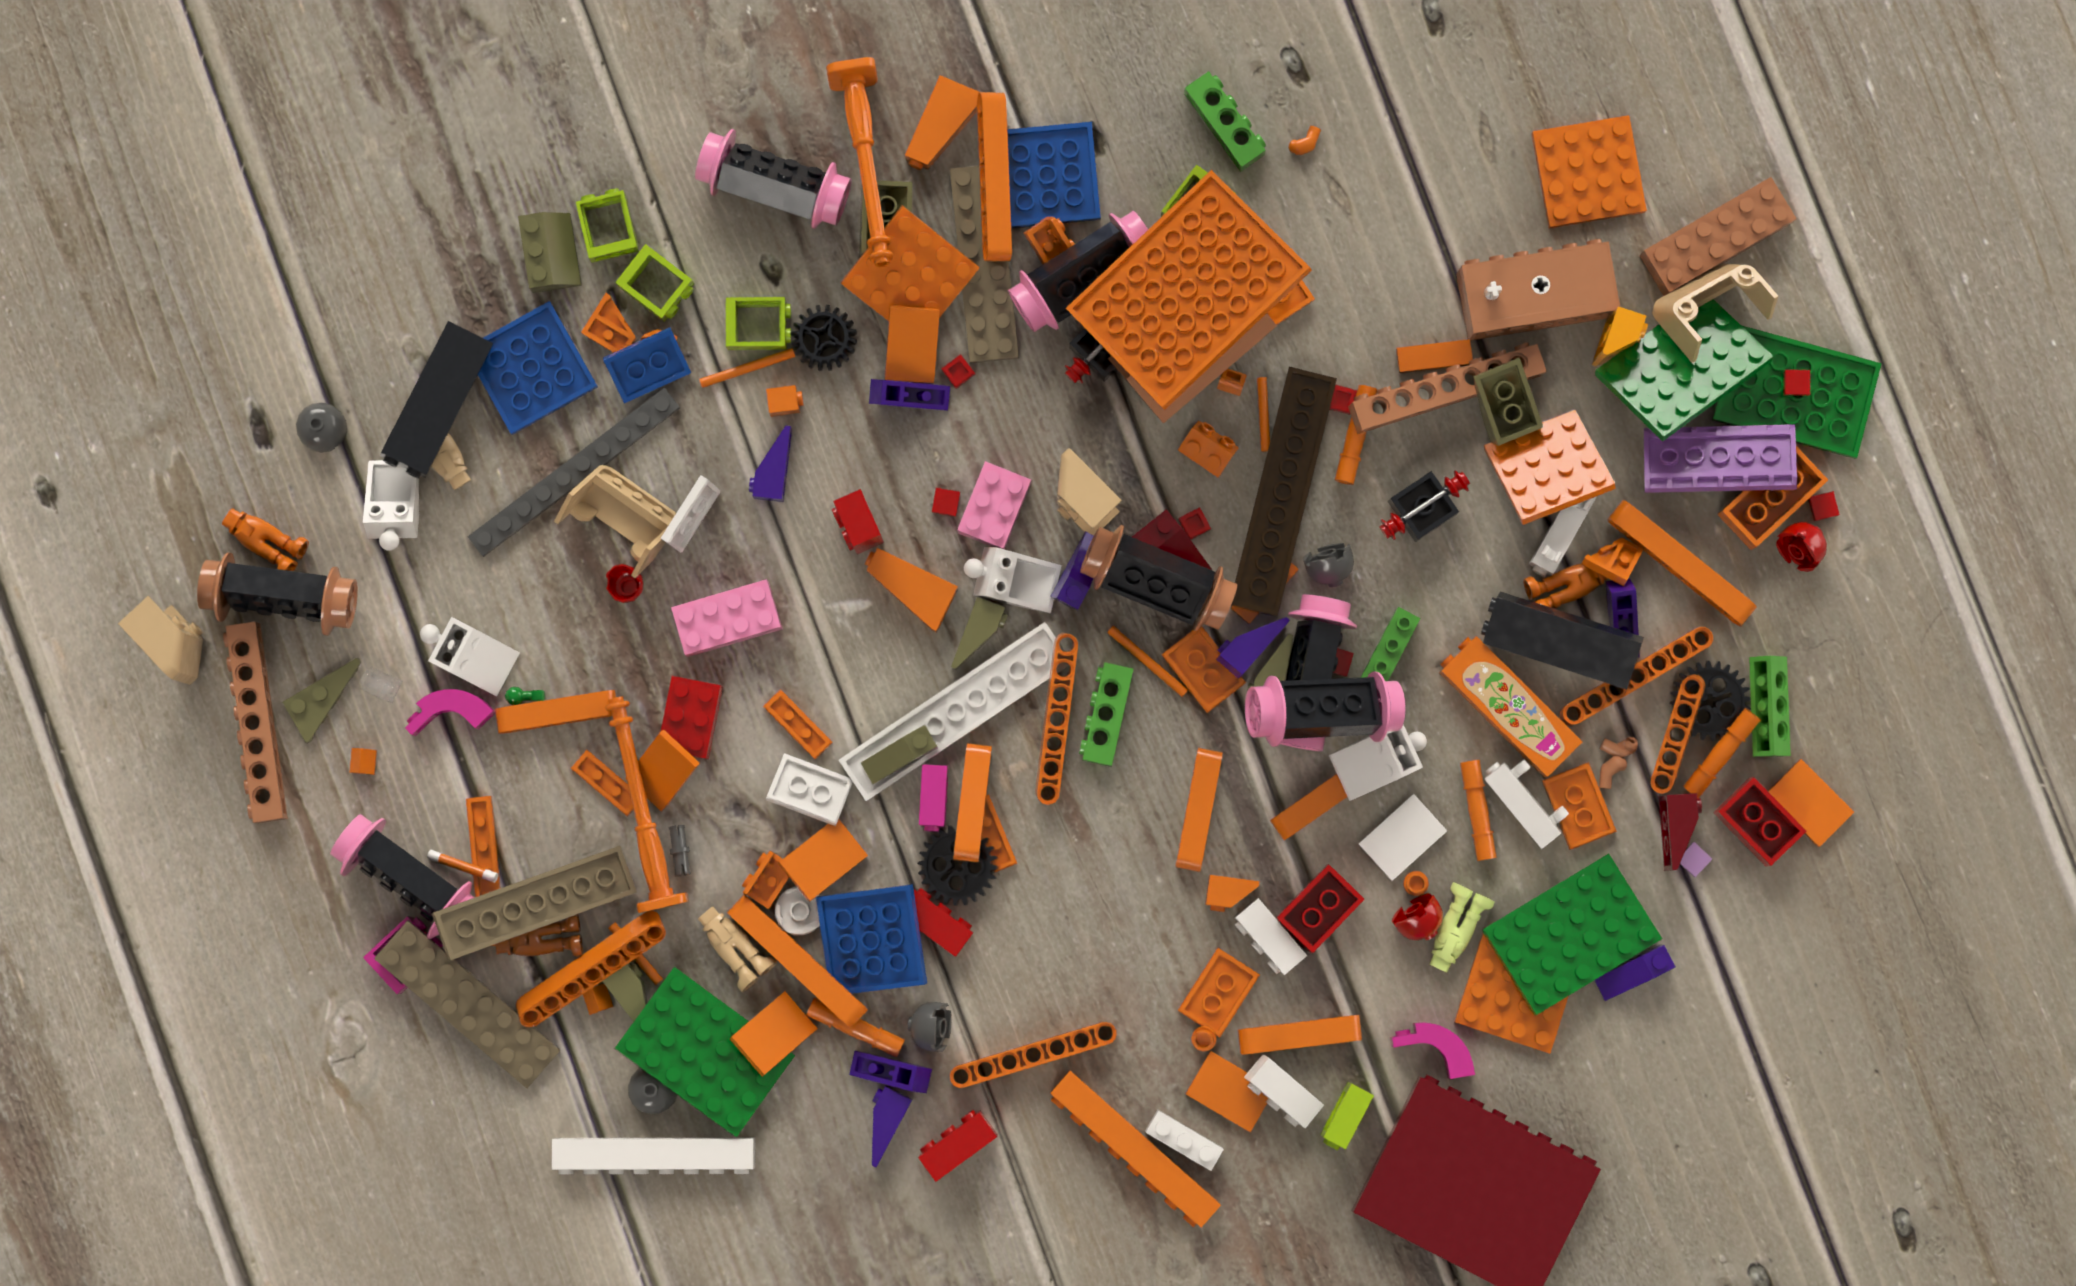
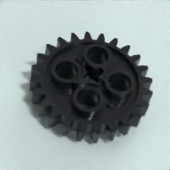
M1708 660L1705 663V668L1699 662L1696 663L1695 671L1691 667H1687L1689 675H1698L1705 682V690L1701 702L1706 701L1709 694L1711 697H1718L1728 692L1732 694L1731 697L1714 701L1713 707L1707 704L1699 706L1698 711L1706 710L1709 718L1702 724L1695 719L1691 737H1695L1699 732L1700 740L1703 741L1707 734H1709L1711 741H1715L1716 734L1722 738L1725 735L1724 732H1728L1727 728L1732 725L1744 708L1751 710L1749 706L1745 705V702L1750 701L1751 697L1744 695L1745 692L1750 690V687L1741 686L1746 680L1745 678L1736 679L1739 673L1738 670L1729 673V664L1721 669L1720 661H1717L1714 667H1712L1711 662ZM1682 673L1679 674L1682 680L1689 676ZM1717 678H1721L1725 684L1724 689L1720 692H1716L1712 688V683ZM1689 680L1686 684L1688 691L1692 686L1700 688L1695 680ZM1673 682L1678 690L1670 691V694L1677 698L1681 683ZM1676 700L1670 701L1669 704L1674 705ZM1724 702H1729L1732 705V712L1727 716L1720 712V706ZM1681 704L1679 706V712L1682 716H1691L1692 709L1689 708L1688 704Z
M951 825L948 826V833L943 829H939L940 837L933 834L930 835L933 841L932 844L924 842L925 847L928 848L927 852H919L920 855L925 857L924 861L917 863L924 866V870L919 871L918 874L926 875V878L921 883L931 885L927 890L928 893L936 891L934 899L938 900L944 896V904H948L950 899H953L954 906H958L961 899L964 905H968L969 897L974 902H977L976 894L979 893L982 896H986L983 888H993L988 882L989 879H997L992 874V870H997L999 867L992 865V861L997 860L998 856H991L990 854L995 847H987L986 844L990 839L984 838L981 840L979 861L982 865L981 870L976 874L970 870L971 862L964 861L961 864L962 871L954 870L945 881H942V876L956 866L955 860H953L956 832ZM940 857H943L947 863L943 871H938L935 867V862ZM955 876H959L963 880V886L959 890H955L951 885L952 879Z

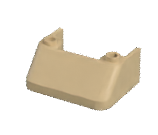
M1738 264L1718 265L1655 302L1652 312L1653 317L1692 363L1697 360L1702 339L1690 326L1689 322L1697 317L1698 307L1738 286L1767 320L1772 318L1778 295L1752 266Z
M1068 448L1061 455L1057 504L1060 508L1057 511L1067 521L1071 518L1084 532L1086 531L1094 536L1098 527L1104 528L1120 512L1116 506L1122 500Z
M601 465L568 493L554 522L559 524L569 514L579 521H590L596 516L634 543L631 548V555L638 563L631 576L636 578L654 560L666 543L661 537L676 515V512L613 468Z
M147 596L118 623L170 679L191 685L198 678L203 645L201 634L203 631L194 622L190 624L173 605H170L163 612Z

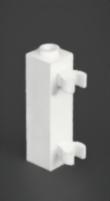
M1596 497L1558 511L1529 562V565L1533 567V572L1542 577L1554 574Z
M1525 759L1512 769L1505 762L1501 765L1496 762L1486 770L1488 774L1485 777L1486 782L1540 848L1543 849L1561 834L1562 831L1556 824L1569 815V812L1563 805L1550 816L1545 812L1518 779L1519 776L1531 768Z

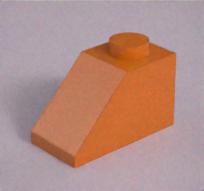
M1209 875L1205 905H1210L1211 911L1225 912V907H1233L1259 887L1260 881Z

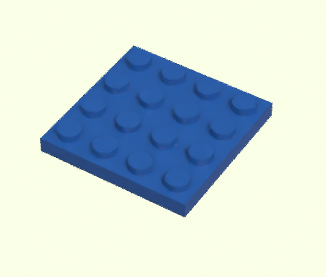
M1092 122L1007 129L1011 228L1034 226L1046 217L1058 218L1062 223L1101 220Z
M550 301L484 337V339L492 342L493 346L478 376L511 435L598 388Z
M913 884L816 897L826 970L851 994L927 984Z

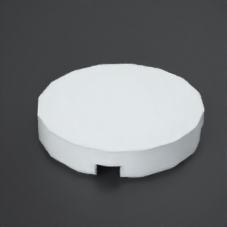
M797 886L787 889L782 893L775 905V917L782 929L792 935H807L814 932L820 926L816 897L809 902Z

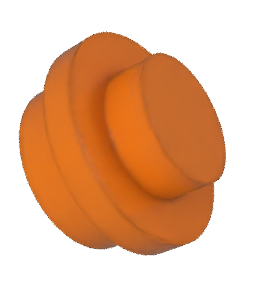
M1413 871L1406 875L1403 885L1408 894L1420 896L1427 891L1429 882L1424 873Z
M1206 1026L1195 1029L1191 1037L1193 1046L1200 1051L1211 1050L1217 1040L1215 1032Z

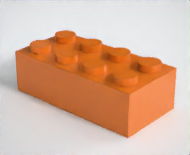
M1797 446V489L1741 491L1717 514L1750 550L1759 546L1828 481L1825 475Z

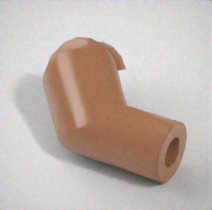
M1628 737L1616 744L1604 738L1599 749L1614 757L1620 756L1624 758L1637 750L1638 741L1634 737Z
M1620 756L1612 757L1601 766L1599 788L1611 789L1612 776L1627 768V761Z

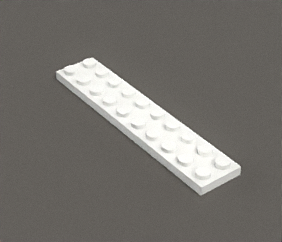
M1046 622L839 759V762L865 801L867 802L1049 680L1053 645L1056 637ZM1066 662L1059 663L1056 668L1057 674L1069 665ZM925 725L938 748L879 782L872 784L861 762Z

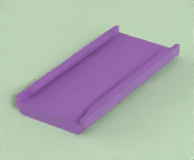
M1795 424L1682 427L1663 442L1649 428H1644L1645 493L1797 489Z

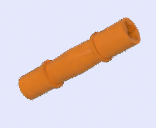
M1358 385L1356 397L1366 393L1369 397L1377 395V389L1367 385ZM1352 417L1346 432L1343 453L1339 455L1340 460L1335 476V481L1347 485H1354L1359 462H1361L1360 454L1367 433L1357 434Z
M1744 708L1732 725L1727 728L1728 732L1713 747L1702 765L1698 764V768L1683 787L1690 793H1697V798H1700L1711 782L1717 778L1715 775L1730 760L1742 741L1746 742V738L1761 719L1747 708Z
M1480 760L1461 762L1463 790H1466L1468 812L1474 833L1471 836L1474 840L1477 861L1497 858L1493 838L1494 831H1491L1488 805L1483 788L1485 784L1483 782Z
M815 997L806 1016L827 1025L829 1028L834 1027L851 1037L871 1044L872 1048L875 1047L896 1058L905 1039L884 1030L883 1027L879 1029L862 1019H859L850 1028Z

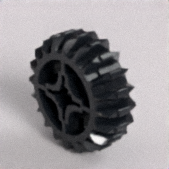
M816 305L817 313L813 314L812 310L808 308L807 313L809 317L806 318L800 314L799 318L803 323L794 322L793 326L799 331L791 332V336L798 339L792 341L791 345L792 347H799L794 351L796 356L804 354L800 359L802 364L810 359L808 364L810 369L818 363V371L823 370V364H827L828 371H832L831 363L835 362L837 367L840 368L842 365L839 359L842 358L848 362L849 357L845 353L854 354L855 350L849 345H856L857 339L850 337L855 336L857 331L856 329H849L854 325L852 320L844 322L848 317L846 312L839 317L840 309L838 307L834 309L833 313H830V305L825 306V312H821L820 305ZM818 320H828L821 328L809 327ZM835 323L839 324L844 331V342L839 341L838 338L832 335ZM828 332L827 335L830 340L821 343L818 336ZM805 334L816 341L813 354L804 345ZM827 348L839 349L831 356L820 357Z

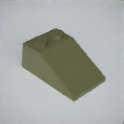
M1520 358L1473 376L1482 420L1490 442L1499 446L1543 428Z

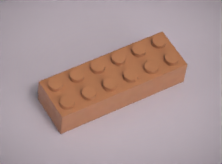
M1770 177L1645 249L1640 254V258L1661 293L1665 296L1786 228L1797 218L1774 180Z

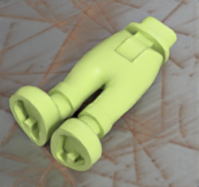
M1455 882L1450 887L1451 892L1454 894V903L1451 902L1449 910L1438 929V934L1434 941L1435 950L1431 952L1434 955L1429 963L1431 966L1446 973L1451 964H1455V959L1464 952L1469 944L1477 922L1481 918L1480 913L1493 908L1495 901L1475 893L1470 909L1467 910L1460 927H1457L1459 919L1465 910L1464 907L1473 891Z

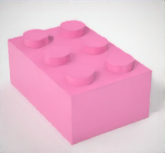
M985 461L957 529L958 533L991 547L1005 550L1030 488L1031 479Z

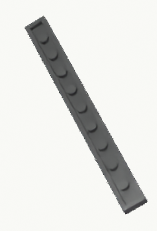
M663 388L468 536L469 540L479 553L485 557L571 492L598 466L608 464L680 409L679 405L666 388Z

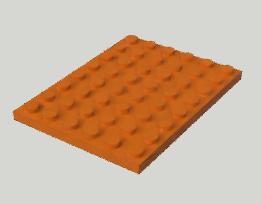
M1210 170L1066 309L1135 381L1166 410L1304 279L1312 269L1239 196Z

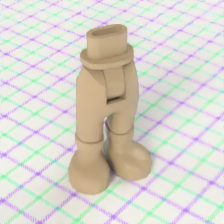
M448 433L432 464V468L444 478L446 483L449 482L453 489L457 490L471 481L466 473L468 468L464 464L462 454Z
M711 907L698 920L704 926L702 930L706 932L714 950L731 967L732 971L738 974L737 986L741 992H744L757 982L758 977L746 966V963L739 957L734 947L745 956L748 962L750 961L760 976L768 973L778 962L774 957L759 955L760 952L753 946L742 929L733 921L724 917L723 913L719 914L714 907Z

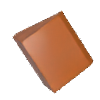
M1227 369L1221 374L1217 389L1240 396L1247 375Z
M352 748L349 773L375 775L377 750Z
M605 984L595 986L583 994L589 1015L614 1007Z

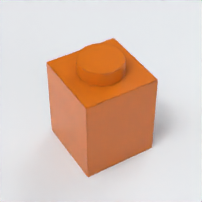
M796 385L766 389L771 417L800 413L799 406H804L802 391H797Z

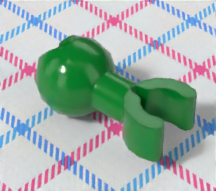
M514 686L506 691L505 699L511 705H519L523 701H544L545 691H523L521 688Z

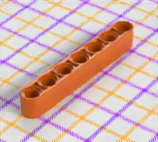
M979 92L977 97L983 259L984 261H1010L1012 257L1006 96L1005 93Z
M1622 500L1607 519L1614 528L1634 544L1643 548L1645 553L1734 624L1742 627L1757 608L1748 597L1627 501Z
M1698 627L1635 664L1634 670H1638L1642 675L1640 683L1630 680L1628 688H1621L1620 694L1615 696L1609 690L1610 684L1603 682L1563 706L1560 711L1561 721L1568 726H1573L1588 719L1708 648L1713 642L1712 632L1706 627ZM1697 632L1705 636L1704 645H1699L1695 642L1694 636ZM1675 645L1683 647L1684 656L1682 658L1674 655L1673 648ZM1654 657L1662 660L1663 668L1661 670L1653 668L1652 660ZM1590 695H1595L1599 698L1600 702L1597 708H1592L1588 704ZM1569 707L1575 708L1578 711L1577 720L1572 721L1567 717L1566 712Z
M1068 633L1059 634L1055 638L1035 788L1037 799L1046 805L1055 803L1060 794L1078 651L1077 639ZM1066 637L1072 640V648L1068 651H1062L1059 646L1060 641ZM1061 662H1066L1069 665V672L1065 676H1059L1056 672V668ZM1058 687H1063L1066 690L1065 698L1060 701L1055 700L1053 697L1054 690ZM1054 712H1061L1063 715V721L1059 725H1052L1050 722V717ZM1051 737H1058L1060 740V745L1055 750H1050L1047 747V741ZM1053 761L1056 763L1057 769L1055 773L1048 775L1044 772V766L1047 762ZM1046 786H1051L1054 790L1053 796L1049 799L1041 797V790Z
M745 894L727 912L848 1027L852 1028L868 1011L854 995Z
M655 911L643 913L522 995L516 1001V1010L521 1024L529 1028L537 1026L662 941L666 935V930L660 915Z
M1100 1022L963 1063L952 1069L950 1081L955 1087L965 1088L1105 1046L1115 1040L1117 1035L1116 1029L1109 1022ZM1102 1026H1108L1112 1029L1113 1034L1110 1039L1102 1040L1099 1038L1098 1031ZM1084 1033L1088 1036L1089 1041L1085 1047H1077L1075 1045L1074 1038L1077 1034ZM1055 1040L1063 1042L1065 1046L1064 1051L1058 1055L1053 1054L1050 1050V1045ZM1037 1048L1040 1051L1041 1056L1038 1061L1031 1062L1027 1059L1026 1052L1028 1049ZM1013 1055L1017 1061L1016 1066L1012 1069L1005 1068L1002 1064L1004 1056ZM980 1063H990L993 1069L992 1073L988 1076H982L978 1071ZM963 1069L968 1073V1080L965 1083H958L955 1080L954 1074L957 1070Z

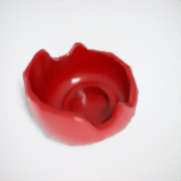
M626 564L615 565L606 573L608 581L606 590L615 601L621 603L633 602L642 593L644 586L643 577L641 574L636 578L631 576L635 569L634 567Z

